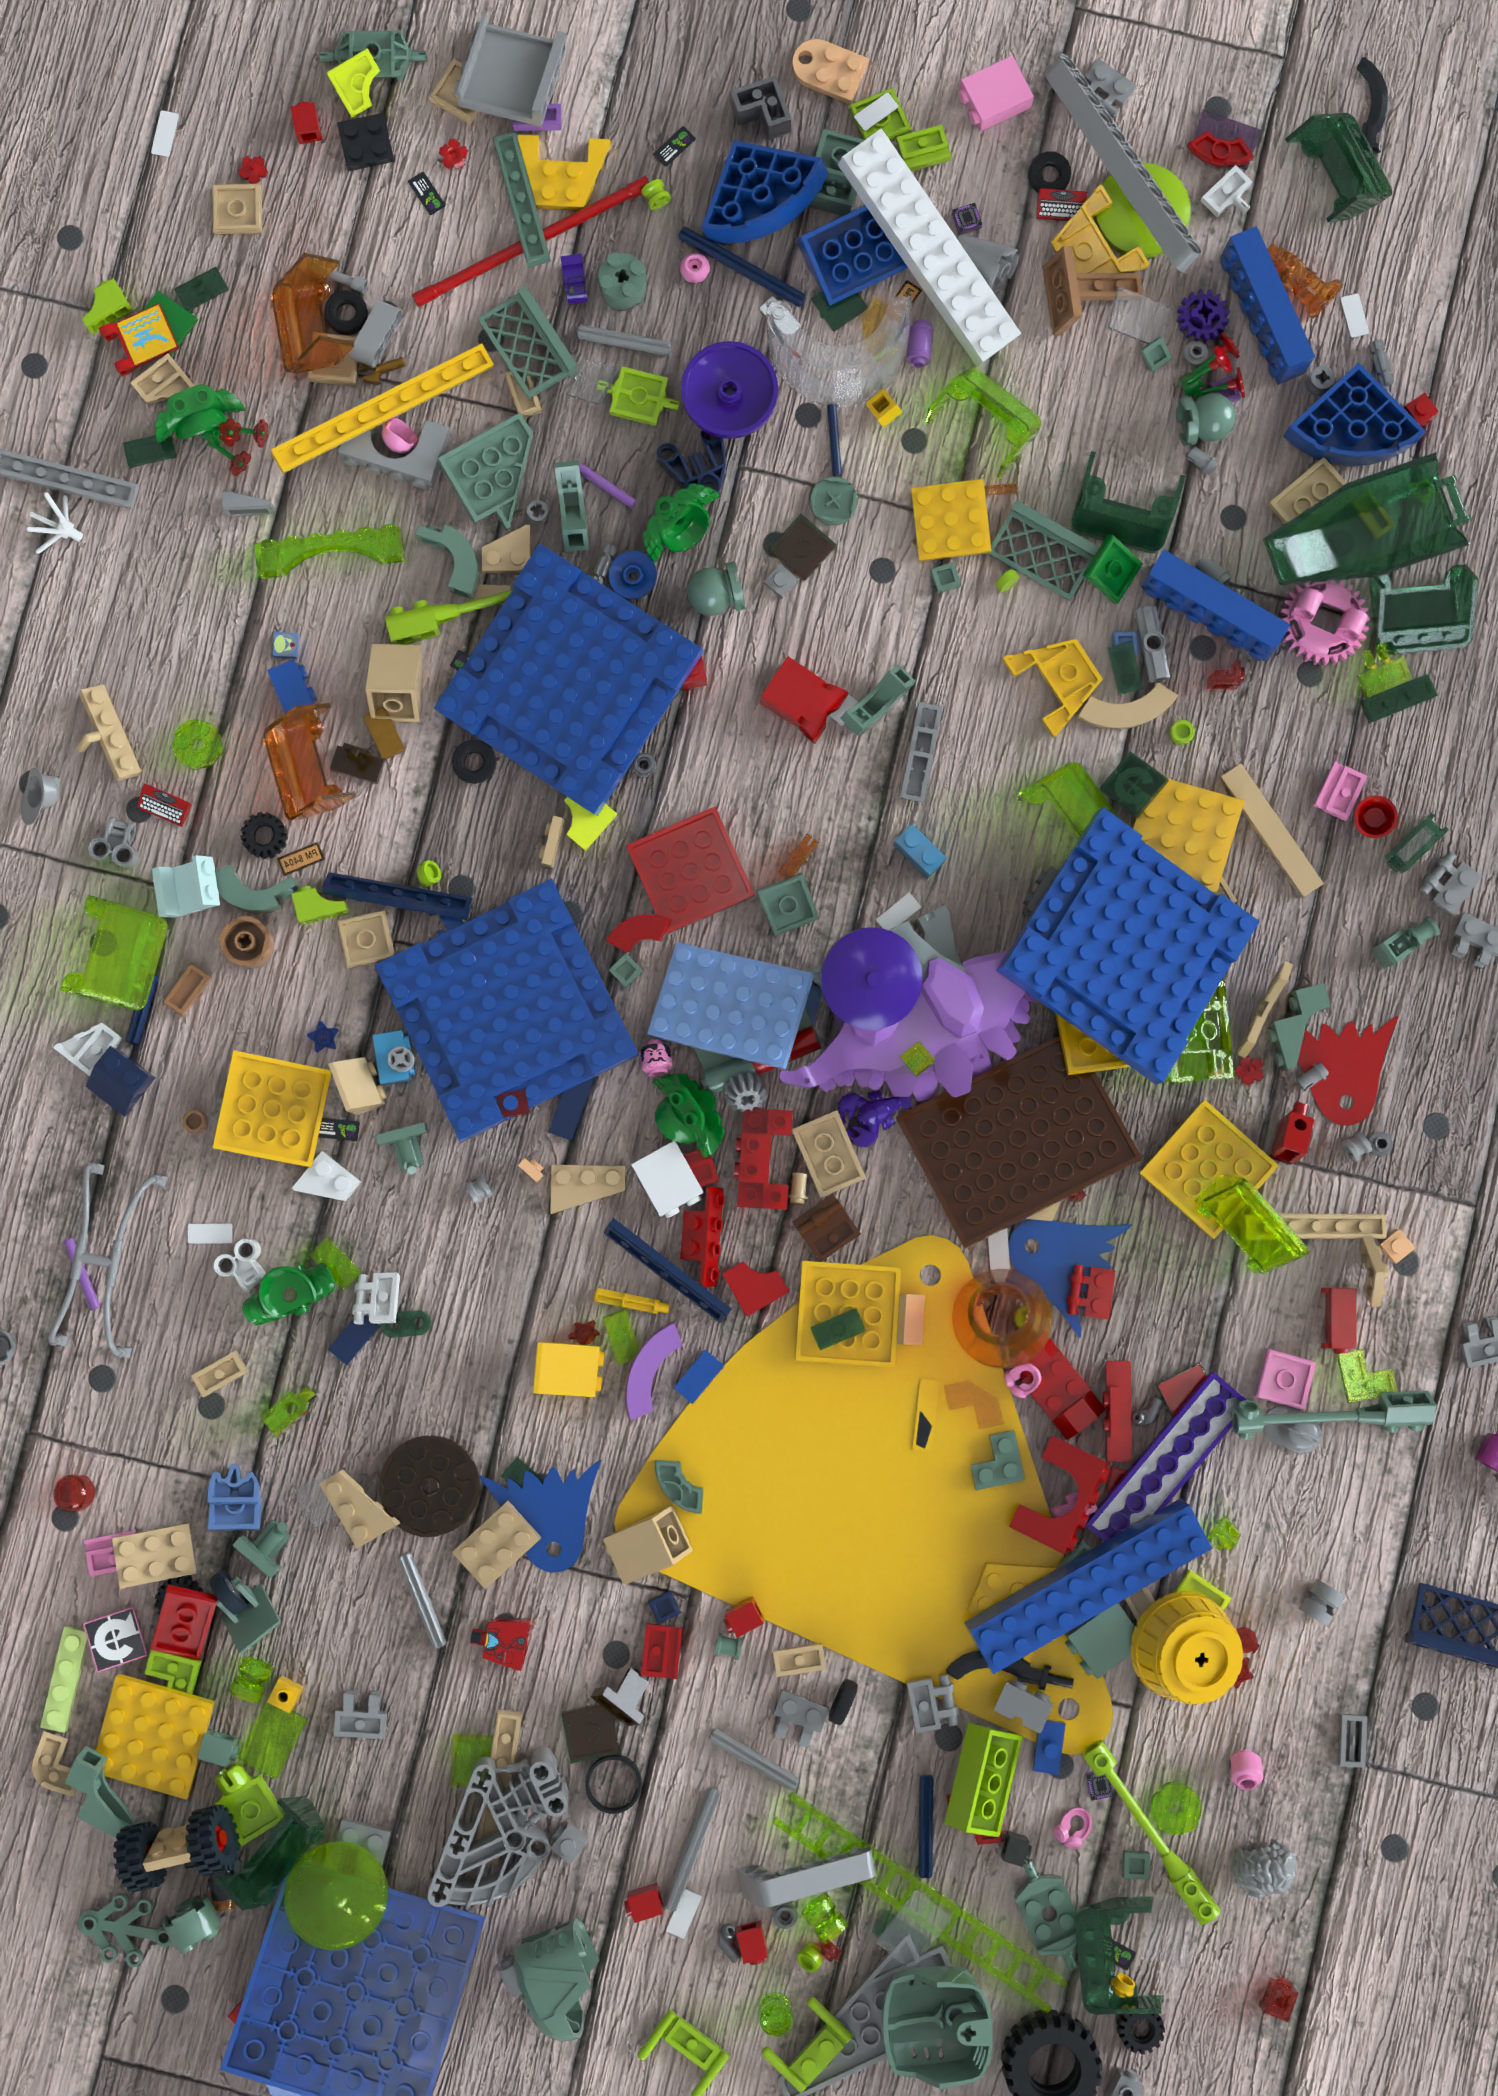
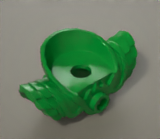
M203 384L173 394L168 400L166 411L158 414L155 424L156 441L160 444L172 436L174 432L179 439L207 432L227 421L224 412L240 413L239 411H245V407L234 394L229 393L225 389H220L216 392L211 387Z
M690 484L687 489L678 490L674 498L663 496L656 501V516L650 518L648 529L643 533L645 550L651 561L657 562L665 545L673 552H682L692 548L702 539L710 521L709 514L703 506L721 497L717 491L708 486Z
M668 1074L665 1077L654 1079L652 1083L667 1096L657 1105L655 1111V1122L658 1129L665 1137L674 1142L685 1144L696 1141L704 1158L712 1155L719 1147L724 1135L720 1114L714 1110L716 1108L715 1095L708 1089L700 1090L699 1084L695 1080H690L687 1074Z
M325 1263L305 1269L303 1265L295 1268L287 1266L273 1268L260 1281L259 1291L244 1301L242 1306L243 1314L254 1325L274 1322L292 1313L296 1317L310 1311L309 1305L325 1298L334 1291L335 1282ZM288 1287L294 1288L297 1292V1298L293 1302H288L283 1297V1292Z

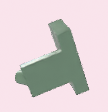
M422 1122L375 1135L380 1146L393 1143L400 1171L407 1170L409 1174H415L418 1166L425 1165L417 1136L429 1133L427 1123Z
M272 1520L254 1542L245 1535H242L233 1546L271 1578L281 1569V1566L273 1558L292 1535L286 1531V1523L280 1522L278 1524Z

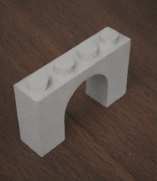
M357 398L354 407L366 401ZM426 420L415 449L407 456L397 459L385 457L375 449L374 441L379 426L340 445L338 452L345 464L352 467L360 465L366 467V470L371 473L380 474L382 472L389 474V477L396 481L402 482L404 479L411 481L418 488L426 489V487L434 488L441 468L437 459L446 453L451 432L447 426Z

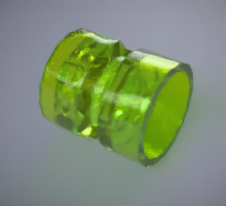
M244 1656L238 1668L240 1676L234 1678L229 1690L230 1693L242 1700L259 1703L265 1691L263 1684L269 1682L274 1670L273 1666L260 1659Z
M828 1893L815 1898L801 1912L809 1926H815L814 1933L822 1944H827L837 1938L849 1925L842 1913L835 1911L836 1905Z
M780 1992L767 1994L760 2003V2025L766 2034L772 2037H780L785 2035L792 2026L791 2002L786 1995Z

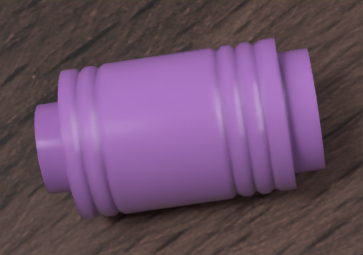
M917 320L910 327L907 361L915 368H923L931 362L934 328L929 321Z

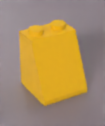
M552 1341L538 1342L533 1393L595 1397L597 1391L601 1392L603 1377L598 1376L599 1366H604L605 1352H602L601 1346Z

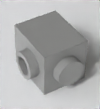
M568 1821L563 1828L559 1826L552 1834L551 1839L553 1841L550 1849L570 1865L585 1847L588 1837Z
M1117 2067L1103 2095L1140 2096L1144 2086L1136 2072L1128 2068L1124 2071Z

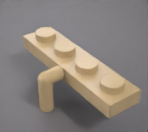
M104 684L82 689L79 695L95 731L83 735L77 744V750L85 752L91 742L99 741L116 781L139 776L142 771Z

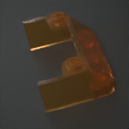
M304 252L273 288L272 305L283 367L286 372L298 374L336 366L354 347V342L327 337L321 305L330 295L331 287L328 282V276L339 265V260Z
M330 703L295 706L266 727L264 731V743L284 814L289 820L303 819L337 809L356 797L355 792L342 793L337 785H327L315 741L320 738L323 732V723L319 716L331 708Z

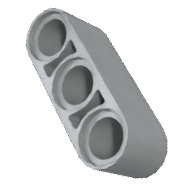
M378 300L352 345L350 358L374 368L401 321L402 309Z

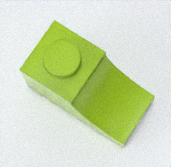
M113 278L101 282L93 290L95 293L93 307L81 319L90 333L94 335L99 332V327L115 323L134 311Z
M312 886L300 887L297 889L298 892L292 893L297 919L301 925L350 914L348 904L345 901L324 899L321 897L320 891L312 888Z

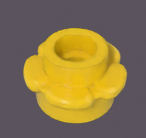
M1118 1973L1115 1979H1111L1112 1990L1116 1995L1122 1998L1133 1996L1135 1982L1129 1976Z

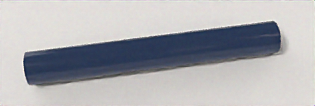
M836 404L827 405L832 475L833 477H841L842 467Z

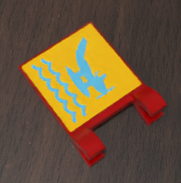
M159 303L121 321L99 327L102 337H105L107 342L118 336L127 359L114 363L117 372L122 377L130 374L137 367L180 349Z

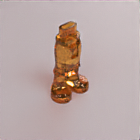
M1272 243L1267 248L1282 283L1293 292L1295 297H1298L1307 308V314L1312 319L1318 316L1342 289L1344 284L1340 280L1335 279L1325 283L1316 276V272L1310 270L1295 254L1285 251L1284 247L1280 249ZM1310 287L1318 296L1312 294L1308 288Z

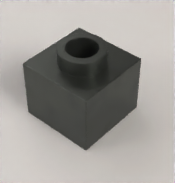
M1007 1830L1000 1854L1004 1862L1023 1867L1024 1861L1029 1860L1032 1851V1845H1029L1030 1842L1027 1836Z

